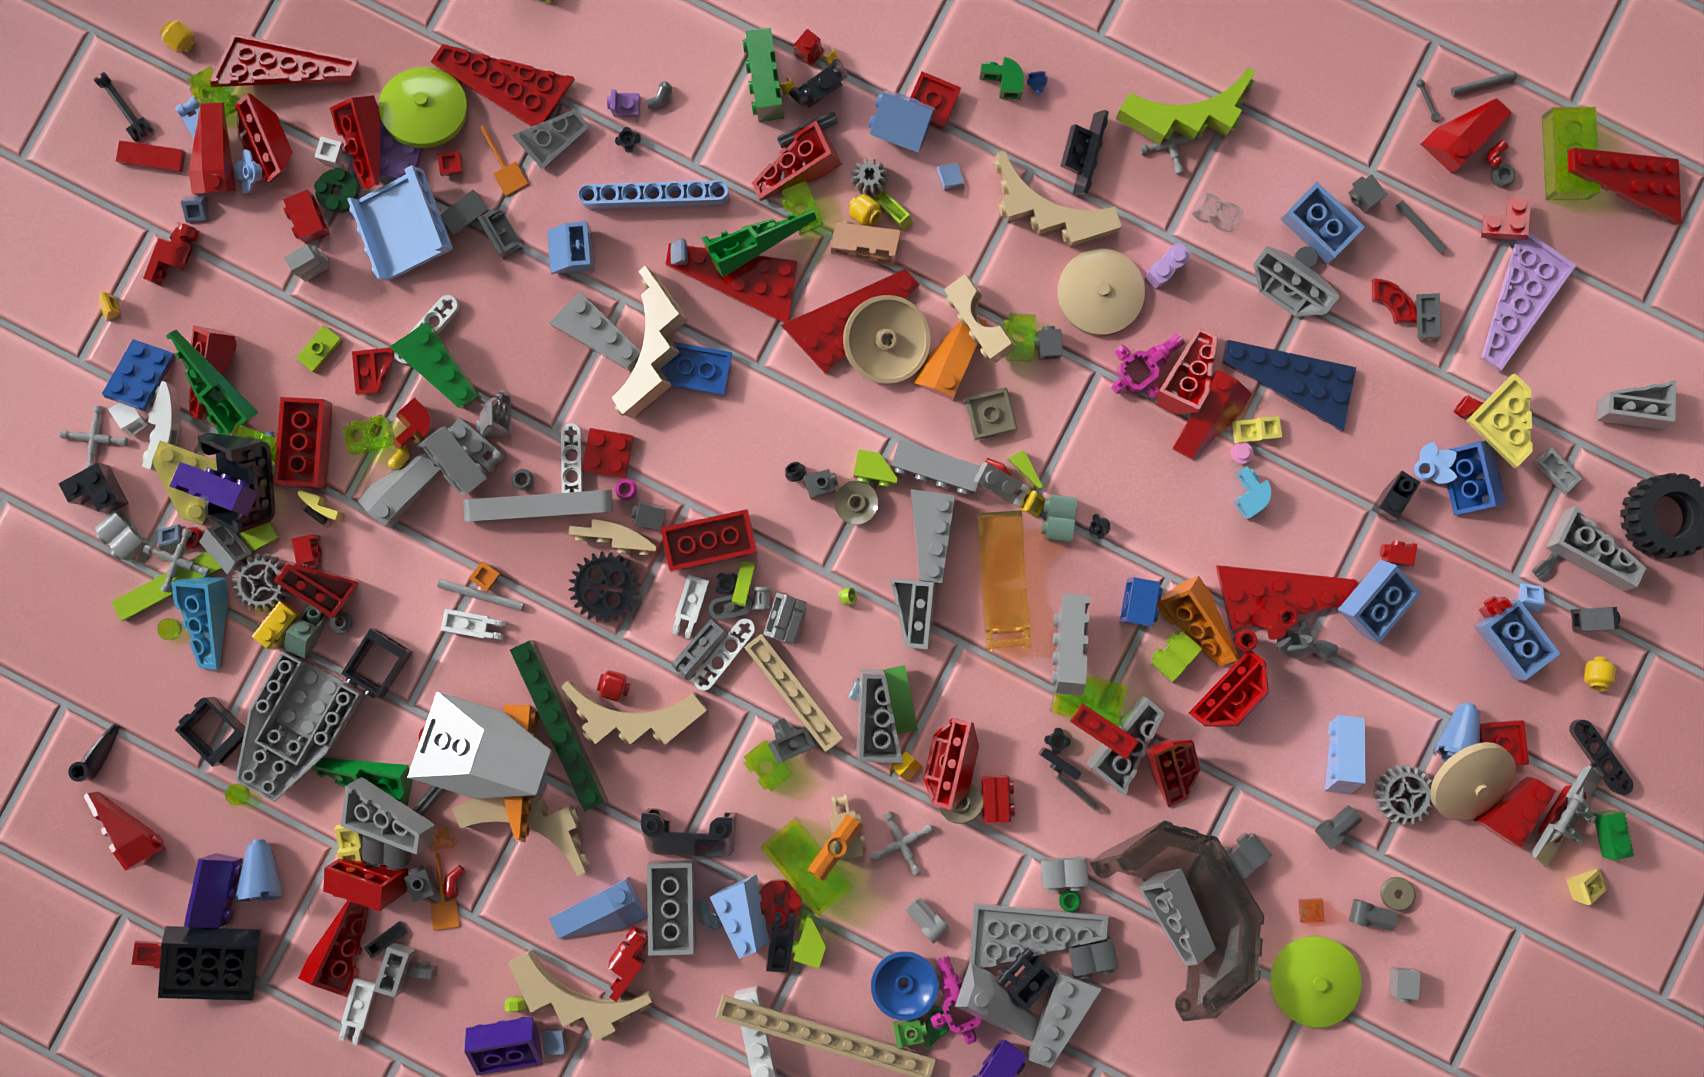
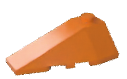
M978 317L980 324L985 327L987 321ZM959 321L939 343L918 370L913 384L953 401L978 344L969 335L968 332L971 329L967 324L964 326Z
M1199 576L1181 582L1162 596L1160 601L1157 600L1156 606L1165 619L1172 626L1174 624L1177 625L1189 638H1192L1202 648L1201 651L1216 664L1222 666L1239 659L1214 599Z

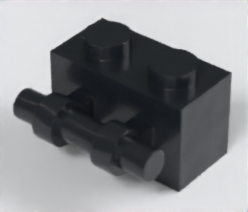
M1029 947L1022 953L1019 952L1015 956L1016 960L1008 968L1005 967L1001 971L1003 974L997 979L1002 986L1009 980L1011 981L1007 986L1010 995L1026 1010L1058 978L1054 970L1039 956H1035L1031 961L1028 960L1034 954ZM1024 966L1025 968L1016 976L1015 973Z

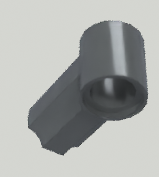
M1347 805L1332 819L1322 822L1315 829V832L1329 849H1333L1341 844L1345 839V835L1363 820L1356 810Z
M1353 899L1348 921L1366 927L1371 925L1393 931L1398 919L1397 912Z

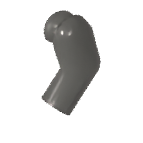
M661 82L656 97L646 100L649 110L668 104L672 94V86L668 82Z

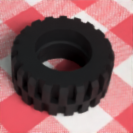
M1668 473L1649 477L1638 482L1636 487H1632L1628 491L1630 497H1625L1622 502L1625 509L1620 510V517H1624V522L1621 523L1622 529L1627 531V534H1625L1627 540H1633L1632 546L1636 550H1643L1644 555L1654 556L1658 559L1690 556L1695 554L1697 550H1702L1704 548V486H1700L1701 481L1696 478L1690 479V476L1686 474ZM1663 496L1672 498L1682 511V526L1674 537L1663 533L1655 520V507Z

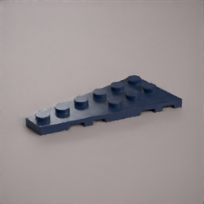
M1226 341L1222 363L1244 376L1247 375L1263 387L1266 386L1274 391L1275 394L1299 408L1314 414L1323 422L1326 421L1340 432L1344 431L1356 367L1237 341Z

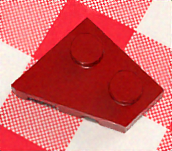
M388 347L352 351L356 395L379 394L394 359L393 349Z

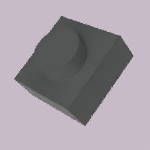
M418 961L417 964L409 968L408 977L432 979L437 975L438 966L431 965L429 961Z

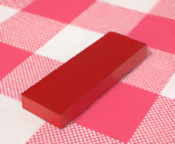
M119 140L115 161L120 164L182 173L186 152L183 149Z
M1081 703L1069 721L1126 760L1139 742L1136 738L1083 703Z

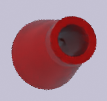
M1249 629L1239 631L1234 638L1235 645L1242 651L1253 650L1258 642L1256 634ZM1243 637L1245 639L1244 644L1241 642V638Z

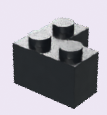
M97 462L58 483L68 503L82 505L92 500L98 512L110 514L113 510H118L129 504L110 465Z

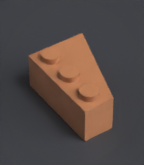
M849 221L836 222L830 247L831 253L894 266L901 230L855 225Z

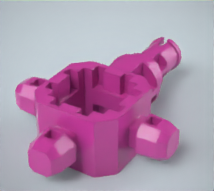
M1175 333L1164 344L1153 346L1148 351H1137L1132 356L1130 354L1131 351L1126 346L1122 345L1119 347L1115 354L1123 363L1117 368L1119 379L1112 384L1111 389L1115 394H1120L1126 389L1133 393H1139L1145 388V393L1154 399L1158 396L1160 388L1153 381L1159 376V369L1168 362L1167 360L1171 357V354L1185 344L1184 339L1182 338L1177 342L1181 336ZM1137 359L1139 361L1142 360L1146 368L1151 371V376L1139 385L1137 383L1134 384L1125 370L1127 366Z
M950 955L943 956L945 963L940 957L936 959L943 978L941 979V989L945 997L941 1003L943 1013L940 1014L938 1012L932 1015L930 1018L934 1028L943 1027L947 1023L951 1031L957 1034L962 1033L963 1039L968 1045L975 1043L977 1036L972 1028L978 1027L982 1019L974 1016L970 1021L954 1025L948 1006L957 1002L963 981L959 979L958 974H955Z

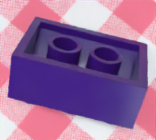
M215 853L198 859L184 927L220 928L230 922L233 915V910L231 909L232 901L236 898L237 893L236 883L242 870V858Z
M521 1017L515 1020L498 1021L497 1023L486 1025L479 1024L466 1028L464 1052L477 1076L543 1064L539 1032L533 1017Z

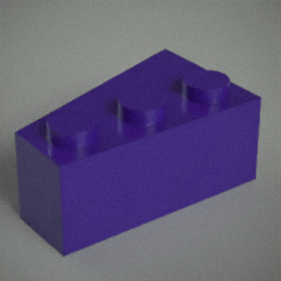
M179 462L169 487L245 516L249 515L258 491L250 489V483L239 479L235 483V478L222 473L221 477H219V471L208 467L204 471L183 462Z
M999 1040L982 1063L983 1067L977 1076L973 1075L972 1077H1014L1016 1074L1019 1075L1026 1065L1024 1061L1027 1056L1007 1040Z

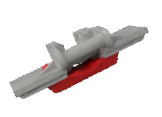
M1590 765L1581 770L1572 786H1565L1539 827L1538 832L1541 838L1532 853L1533 857L1546 868H1548L1566 837L1579 844L1584 840L1573 828L1579 817L1591 823H1594L1597 818L1590 811L1591 804L1588 800L1602 777Z

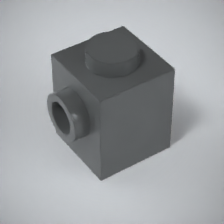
M1372 174L1366 179L1363 176L1352 183L1354 188L1348 192L1352 203L1355 206H1359L1363 213L1388 195Z
M1055 326L1042 327V330L1038 331L1037 337H1034L1033 340L1034 350H1038V359H1060L1063 355L1061 329H1055Z
M829 469L804 476L810 499L834 493V487L838 486L835 473L830 474Z
M639 500L638 505L633 506L631 518H634L635 525L661 531L660 528L663 524L666 509L664 506Z
M423 865L411 869V874L404 877L413 903L439 892L431 867L424 869Z

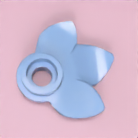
M249 150L242 151V160L237 161L234 166V174L236 179L242 183L241 191L243 194L250 193L253 183L260 181L262 178L261 165L253 161Z
M1434 442L1425 445L1420 451V460L1415 464V475L1421 480L1432 479L1439 484L1453 481L1457 476L1450 467L1454 463L1457 453L1447 449L1438 451ZM1424 465L1430 467V472L1427 474L1421 471Z

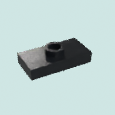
M1045 747L1039 751L1038 754L1052 763L1050 768L1060 775L1064 771L1076 780L1081 776L1080 771Z

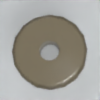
M1401 877L1389 878L1383 883L1380 891L1383 903L1395 911H1404L1410 908L1416 897L1413 885ZM1397 890L1401 891V896L1399 898L1395 897V892Z

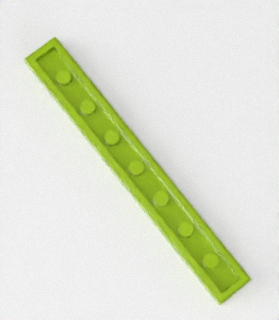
M271 521L237 535L252 553L280 539ZM206 551L189 561L194 562L195 565L210 568L207 576L201 575L200 572L193 569L188 570L179 566L176 577H173L172 581L209 577L222 570V568ZM167 572L111 602L121 621H126L173 596L172 582L169 593L161 590L162 584L167 579Z

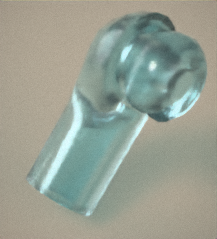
M708 900L697 902L701 923L712 930L720 929L723 924L719 916L710 912Z

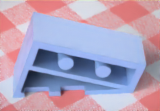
M1337 715L1328 726L1330 740L1325 791L1352 794L1365 784V718Z
M757 874L727 886L710 897L739 959L757 952L769 942L765 917L761 914L760 902L762 900L761 894H758Z

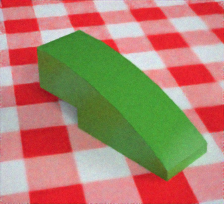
M905 665L883 669L897 734L918 730Z

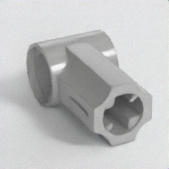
M921 897L915 899L906 909L933 944L950 929L939 914H935Z

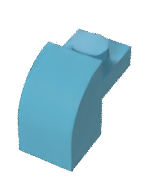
M1247 466L1235 473L1247 492L1233 501L1245 519L1251 518L1263 510L1271 497V487L1268 480L1259 484L1257 481L1259 480L1258 475Z

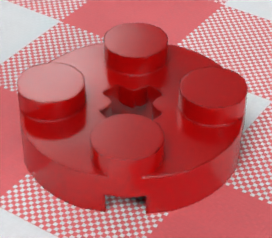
M774 879L767 882L759 892L762 900L760 908L761 914L764 915L766 921L773 923L775 912H781L780 925L787 923L789 913H794L796 918L800 911L802 900L800 891L793 882L786 879ZM783 896L785 898L783 901L785 905L783 907L780 905L776 907L774 905L776 902L774 897L780 898Z

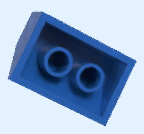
M1479 441L1447 449L1457 453L1456 459L1450 467L1457 478L1447 483L1454 515L1507 504L1495 451L1487 441Z

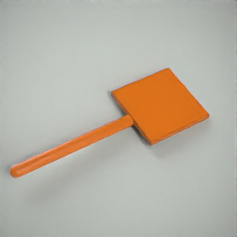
M481 126L480 128L502 166V169L493 174L505 196L528 185L517 162L515 161L506 166L485 127Z
M436 853L435 859L441 902L430 903L433 930L460 927L457 900L445 901L440 854Z

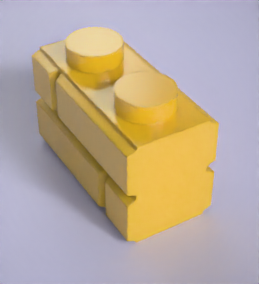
M279 601L252 637L266 649L277 650L285 641L286 631L302 612L289 602Z

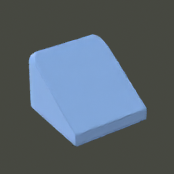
M958 163L937 167L944 191L964 184Z
M1521 583L1518 600L1523 603L1529 612L1539 613L1545 606L1544 589L1541 586Z

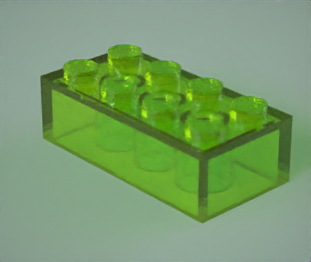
M1552 107L1542 115L1546 200H1589L1600 193V185L1593 181L1588 182L1568 172L1567 150L1571 148L1598 150L1596 107Z
M797 816L792 818L761 845V849L817 917L852 889V883L836 864L824 881L819 880L807 870L822 847Z

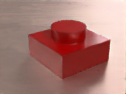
M459 150L437 153L439 172L442 177L463 174Z

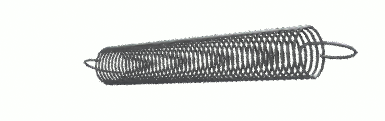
M1061 773V775L1058 774L1055 777L1057 780H1060L1061 784L1066 785L1067 789L1074 791L1076 796L1078 795L1079 798H1083L1081 800L1085 801V803L1087 802V805L1091 806V808L1093 807V810L1096 812L1099 808L1097 801L1093 800L1091 796L1086 794L1067 777L1065 778L1064 774Z

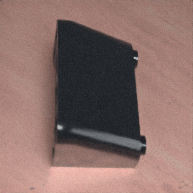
M216 433L199 435L198 444L200 451L206 455L216 454L217 471L220 472L219 477L224 473L234 477L235 483L238 479L251 484L250 489L258 491L248 516L206 501V518L237 533L270 522L275 516V498L271 449L268 443L259 439Z
M648 808L641 813V830L648 851L653 854L723 858L731 855L734 850L736 812H725L724 817L715 818L710 823L709 833L670 832V820L663 819L659 809Z

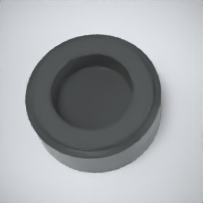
M1507 164L1499 165L1491 173V181L1497 187H1506L1515 179L1514 169Z
M1302 247L1295 253L1294 258L1311 268L1316 264L1318 256L1313 248Z

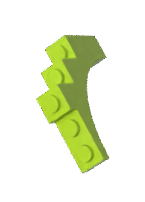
M1248 67L1239 80L1227 90L1213 98L1198 103L1183 105L1161 104L1146 100L1130 92L1115 119L1159 145L1164 138L1168 140L1174 130L1191 140H1194L1197 134L1202 135L1207 126L1227 136L1230 129L1235 131L1241 121L1238 118L1242 111L1239 109V106L1244 100L1241 95L1243 91L1249 92L1255 82L1251 78L1256 71Z

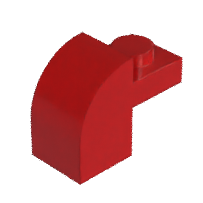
M415 397L400 409L396 415L407 428L394 439L392 444L398 450L403 445L407 448L416 440L414 436L422 441L429 431V413Z

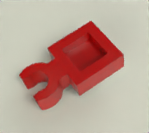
M1492 596L1483 602L1484 606L1479 611L1483 617H1491L1496 613L1498 615L1502 614L1503 610L1513 605L1508 598Z

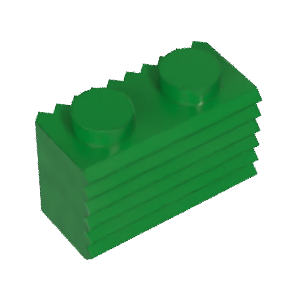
M1616 810L1593 813L1597 817L1595 826L1602 857L1610 860L1633 857L1635 854L1633 853L1634 849H1632V840H1630V831H1628V822H1626V813Z

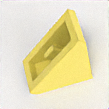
M1600 868L1566 879L1573 900L1586 905L1594 903L1607 890Z

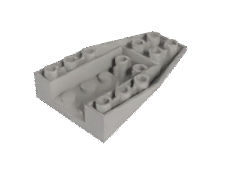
M281 652L248 712L235 781L273 802L277 801L329 752L367 694L296 654Z
M437 692L407 778L474 799L539 795L553 751L507 713Z

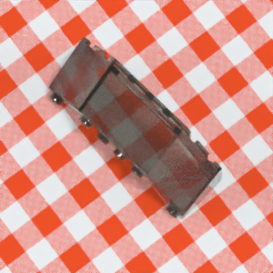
M1164 820L1104 851L1089 864L1100 878H1108L1116 872H1121L1140 878L1144 882L1156 873L1182 869L1216 950L1199 964L1188 965L1186 989L1177 996L1175 1008L1183 1022L1217 1018L1260 980L1261 971L1258 970L1259 957L1262 956L1263 939L1260 938L1261 925H1264V914L1218 837L1207 836L1198 833L1199 831L1179 827L1173 825L1172 822Z

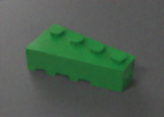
M771 28L745 31L746 39H743L742 42L744 53L749 55V60H745L747 74L751 73L752 81H748L750 95L754 94L755 102H751L753 115H758L759 122L784 119Z
M425 322L389 346L458 408L463 409L481 397L432 324Z

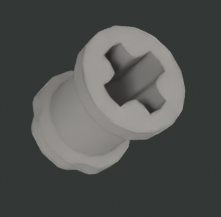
M753 587L755 601L752 609L771 610L770 592L772 588Z

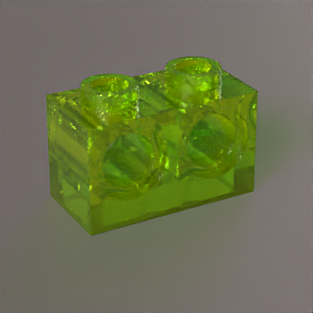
M374 415L369 417L370 420L368 421L354 420L348 422V426L342 427L347 452L357 455L393 446L392 443L395 436L391 419L383 417V415ZM379 426H383L382 435L376 436V429ZM361 431L362 438L356 442L354 436L357 432Z

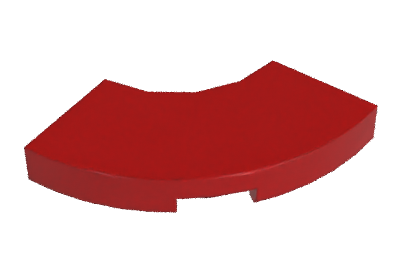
M1372 279V301L1387 307L1392 314L1394 323H1417L1415 305L1412 299L1398 285L1384 279Z

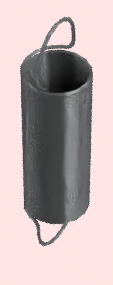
M310 506L304 509L308 515L324 526L328 518Z

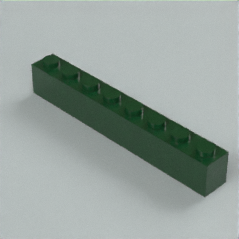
M529 640L510 649L584 812L606 802L608 797L535 640Z

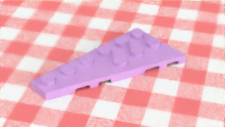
M1530 232L1527 240L1515 241L1481 355V359L1497 371H1501L1576 267L1574 263Z

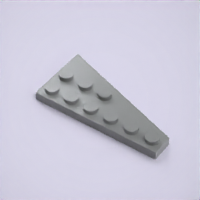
M974 903L969 963L980 968L997 966V964L1015 961V956L1019 952L1022 953L1027 947L1034 952L1031 956L1034 957L1046 954V952L1059 951L1067 947L1107 939L1108 915Z

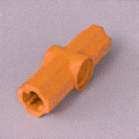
M846 814L831 837L825 841L823 848L807 870L819 880L824 881L840 857L846 853L848 846L863 825L854 817ZM833 841L838 842L840 845V850L837 854L832 853L830 850V845Z

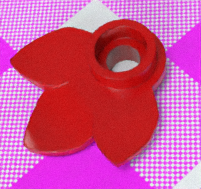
M1263 597L1262 602L1265 609L1260 610L1254 616L1253 622L1261 628L1268 629V638L1270 640L1280 639L1286 634L1288 627L1293 626L1297 622L1298 613L1292 606L1285 605L1279 597ZM1285 612H1288L1289 617L1288 619L1284 620L1283 614Z

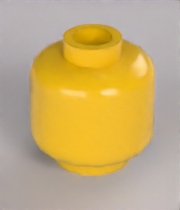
M179 20L174 22L168 21L160 31L162 42L175 53H182L184 51L188 53L196 44L193 41L195 38L194 32Z
M866 194L854 197L849 204L850 217L860 225L873 226L881 217L880 204Z
M1595 657L1594 660L1588 661L1585 664L1584 671L1585 683L1592 690H1609V687H1612L1616 682L1615 664L1609 662L1606 657Z

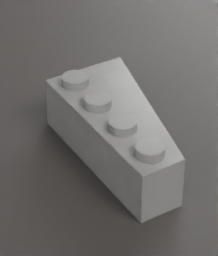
M1063 593L1058 614H1054L1053 627H1057V632L1053 634V646H1056V651H1053L1052 665H1056V671L1053 670L1052 684H1055V693L1083 695L1087 674V656H1083V654L1086 655L1088 636L1086 634L1089 614H1086L1090 605V596Z
M860 668L856 748L858 761L903 763L885 673L883 669Z
M1140 696L1117 724L1119 728L1139 741L1128 759H1124L1104 744H1101L1086 762V765L1118 792L1126 796L1128 786L1132 778L1134 779L1137 773L1136 769L1141 759L1144 758L1145 750L1150 740L1153 739L1165 712L1148 698Z
M1055 969L1058 978L1049 987L1033 1041L1030 1043L1027 1051L1029 1061L1049 1068L1053 1066L1101 991L1098 983L1079 979L1078 976L1059 969Z

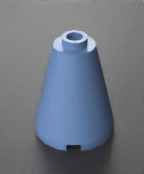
M1464 702L1456 707L1434 746V756L1438 753L1442 755L1441 760L1446 762L1460 750L1480 743V711L1476 709V705Z
M264 839L252 840L251 845L246 847L236 893V902L279 899L283 897V890L271 845L266 843Z

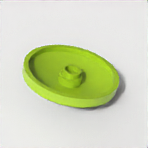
M430 67L411 68L394 76L383 88L378 104L380 118L386 131L398 142L415 148H431L448 142L460 132L465 124L468 113L466 96L458 81L448 73Z
M1309 935L1297 938L1281 949L1271 968L1270 986L1275 1002L1289 1018L1304 1026L1322 1028L1339 1023L1353 1011L1360 997L1362 978L1355 958L1344 946L1324 936Z

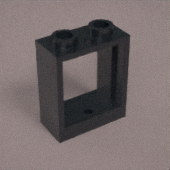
M370 628L341 674L347 677L346 681L355 687L358 685L365 689L364 693L372 698L385 697L413 651L378 629ZM374 642L399 657L381 687L356 672Z
M203 697L194 705L195 709L190 714L184 715L178 723L180 725L175 731L212 767L220 766L243 743L245 726L215 697ZM211 708L235 730L216 751L209 747L191 729Z

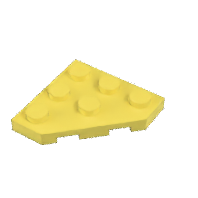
M1512 374L1466 420L1513 468L1518 467L1533 452V442H1531L1530 434L1532 429V411H1530L1531 388L1516 374Z
M160 440L152 463L179 517L203 525L206 517V500L169 487L179 462L206 471L207 467L217 471L216 460Z

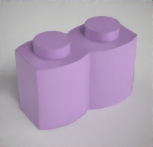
M1182 243L1173 245L1163 258L1157 260L1152 265L1145 279L1155 289L1162 287L1174 273L1178 272L1187 263L1191 252Z

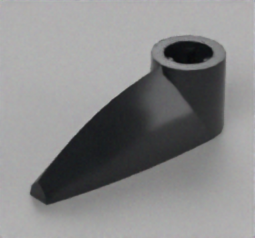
M115 723L110 726L91 746L83 759L69 767L68 774L73 781H87L97 776L113 746L120 726Z

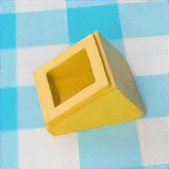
M104 291L100 292L99 305L105 320L109 321L121 316L115 297Z

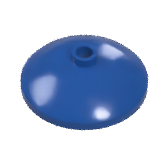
M909 951L892 953L882 959L873 972L871 978L872 997L878 1008L893 1019L913 1020L919 1018L930 1010L937 998L938 978L930 962L917 953ZM902 979L908 980L906 986L900 984Z

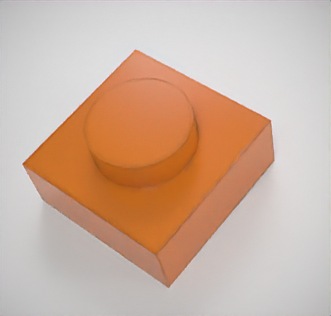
M481 561L469 579L486 592H489L501 574L484 561Z

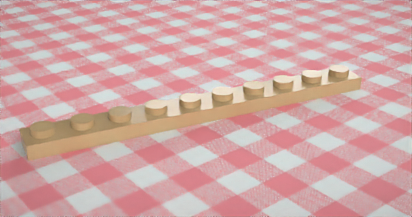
M723 994L715 1016L716 1019L912 1077H931L936 1060L927 1055L903 1048L898 1049L897 1046Z

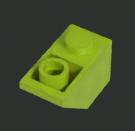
M858 449L853 475L854 478H857V481L870 484V480L879 482V486L891 488L892 484H897L898 478L880 453Z
M808 914L806 919L802 918L798 929L799 932H802L800 940H795L792 947V953L795 954L793 960L819 969L826 949V941L813 915Z

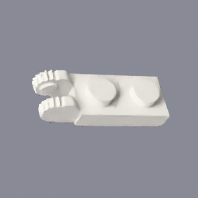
M688 574L675 614L676 620L672 634L677 635L679 633L682 619L689 621L685 638H691L710 581Z
M445 609L441 630L479 638L488 637L503 640L504 635L496 632H487L488 624H494L499 627L506 626V621L490 619L489 616Z
M358 978L354 979L341 1022L340 1041L344 1042L351 1026L356 1028L352 1044H359L375 994L373 990L376 983Z

